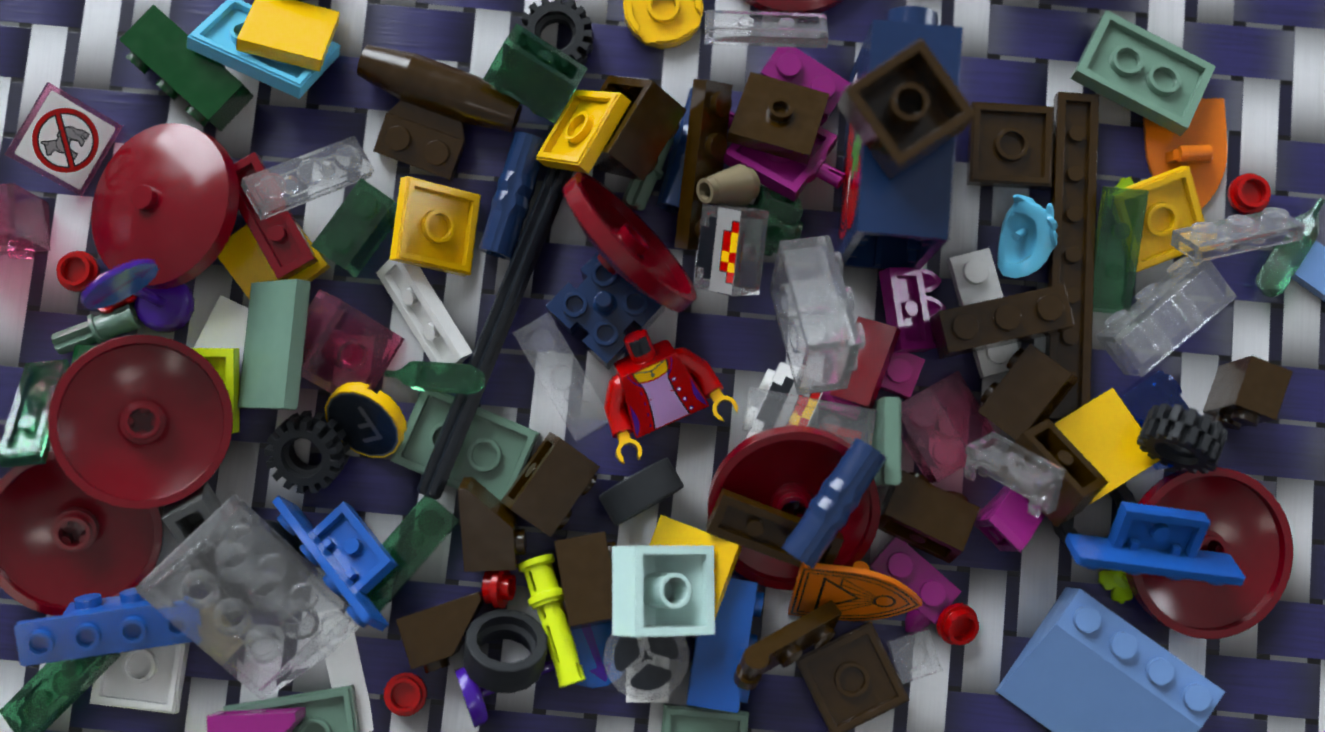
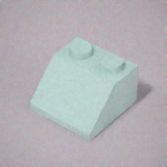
M612 546V635L627 637L715 635L714 546Z

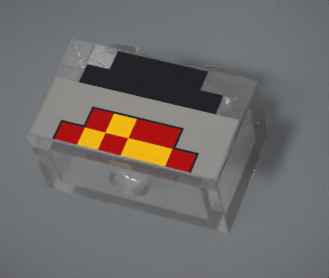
M703 203L698 253L695 264L694 288L728 296L759 295L769 217L768 210L739 205Z

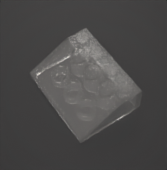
M235 493L135 587V591L261 701L330 656L360 627L347 613L346 608L350 604L344 596L336 595L323 581L324 576Z

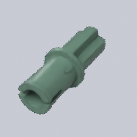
M673 137L668 140L660 153L655 169L646 176L644 181L630 179L622 199L631 209L637 211L645 209L656 180L662 179L664 175L662 167L673 145Z
M129 303L108 314H100L98 316L90 314L87 316L86 322L53 333L51 339L58 354H67L74 351L75 345H91L96 342L101 344L120 334L140 329L141 325L139 324L140 321L134 307Z

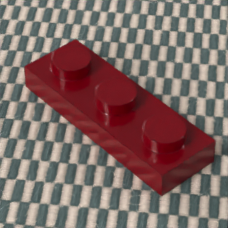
M253 152L235 162L234 166L239 182L238 209L277 279L286 280L318 262L317 257L260 156Z

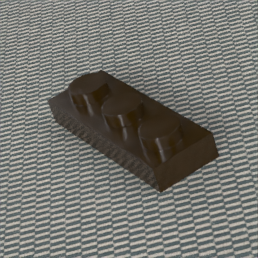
M722 488L706 524V533L794 566H801V561L782 549V547L802 518ZM837 533L818 563L833 565L844 542L842 533Z

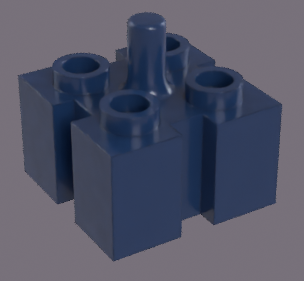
M597 252L580 269L584 281L576 289L568 282L545 307L549 315L572 336L579 329L587 336L582 340L584 348L609 370L627 351L623 342L624 337L634 328L637 330H647L665 311V306L632 287L618 273L615 275L610 273L598 260L599 252Z

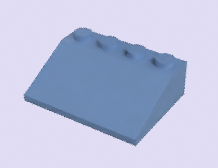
M1065 587L995 690L1051 732H1198L1225 693L1221 688L1080 588Z

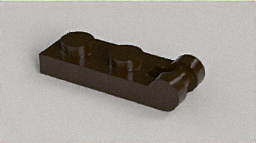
M831 600L746 648L741 657L740 664L733 675L735 684L740 689L753 690L757 687L762 674L779 664L783 668L788 667L800 658L805 649L812 645L818 649L827 644L836 634L834 627L842 614L841 611Z

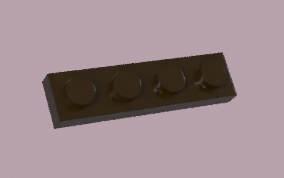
M704 79L693 80L674 248L699 250L701 225L709 227L710 216L717 218L719 204L702 203L697 196L696 187L700 179L723 170L724 155L727 149L726 139L729 113L732 107L733 85Z

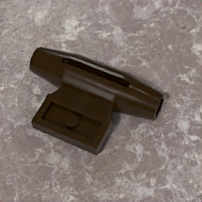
M367 45L362 51L358 62L357 75L400 100L388 113L386 112L373 152L453 181L466 145L464 124L513 132L519 121L523 101L477 75L411 52Z

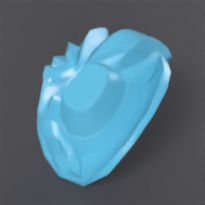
M1018 194L1013 195L1014 204L1008 210L1003 220L998 244V269L1003 276L1015 279L1029 276L1043 266L1052 250L1057 246L1058 234L1056 229L1059 226L1054 219L1055 211L1052 203H1048L1046 209H1043L1033 198Z

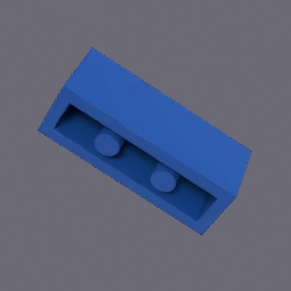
M730 578L715 619V635H696L686 705L738 713L740 703H748L750 691L740 689L735 684L733 675L740 664L745 649L757 642V635L750 634L753 617L760 618L764 599V592L757 591V582Z

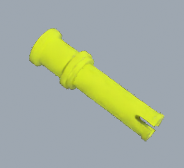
M545 554L523 561L517 567L519 572L525 575L531 595L528 603L533 610H537L542 627L547 635V646L556 671L559 688L582 682L586 680L580 664L572 632L565 615L562 603L564 601L563 588H559L552 565L556 560L554 554Z

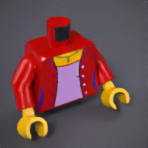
M645 329L633 331L624 337L623 342L629 356L614 363L616 375L608 382L604 410L613 438H618L619 441L615 451L618 462L623 465L625 464L621 454V448L625 445L633 446L636 450L637 459L641 458L642 447L639 442L631 439L630 434L632 432L636 439L708 407L707 399L711 398L714 402L712 411L714 416L722 422L725 421L717 411L721 402H731L738 413L736 401L730 396H724L722 393L724 386L706 360L685 347L674 349L668 340L652 344L649 334Z

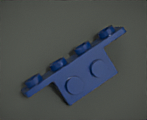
M278 495L272 501L281 513L277 520L285 530L294 536L297 534L303 542L299 547L303 555L314 565L322 567L326 573L323 577L325 584L336 595L344 596L350 604L346 608L350 617L363 628L368 625L383 631L389 624L366 594L398 565L350 504L343 501L321 523L314 527L296 504Z
M1121 501L1108 538L1068 533L1065 539V543L1075 563L1091 570L1105 568L1124 571L1131 575H1141L1144 573L1165 576L1172 580H1199L1216 586L1224 584L1242 586L1246 578L1231 555L1199 550L1211 523L1204 512Z
M145 587L125 589L119 593L120 596L102 598L100 593L78 596L74 599V602L69 603L63 615L24 620L16 623L14 631L20 665L30 666L201 641L204 638L200 599L198 597L161 601L159 590L147 592Z

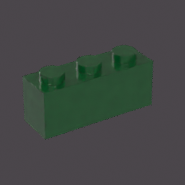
M153 4L119 39L131 51L126 58L144 74L150 69L160 77L155 84L174 101L179 96L183 97L190 104L185 111L199 124L205 127L210 122L219 131H222L254 96L220 63L187 49L188 35Z

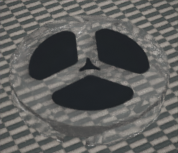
M611 632L605 643L603 662L609 680L619 692L634 700L653 701L668 696L680 686L688 671L690 652L685 636L627 637L612 635Z

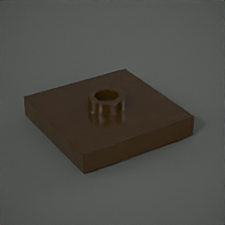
M750 72L728 133L727 142L808 165L829 94Z
M972 102L970 106L975 111L976 116L970 122L968 130L966 185L1049 190L1052 187L1054 107Z
M871 621L831 639L827 644L818 649L813 648L803 653L795 661L829 732H847L910 701Z

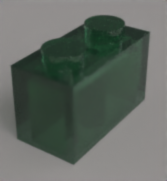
M516 23L483 80L493 85L500 93L509 95L527 106L537 116L544 117L555 124L588 68Z
M360 178L311 246L326 259L356 279L393 228L397 203Z

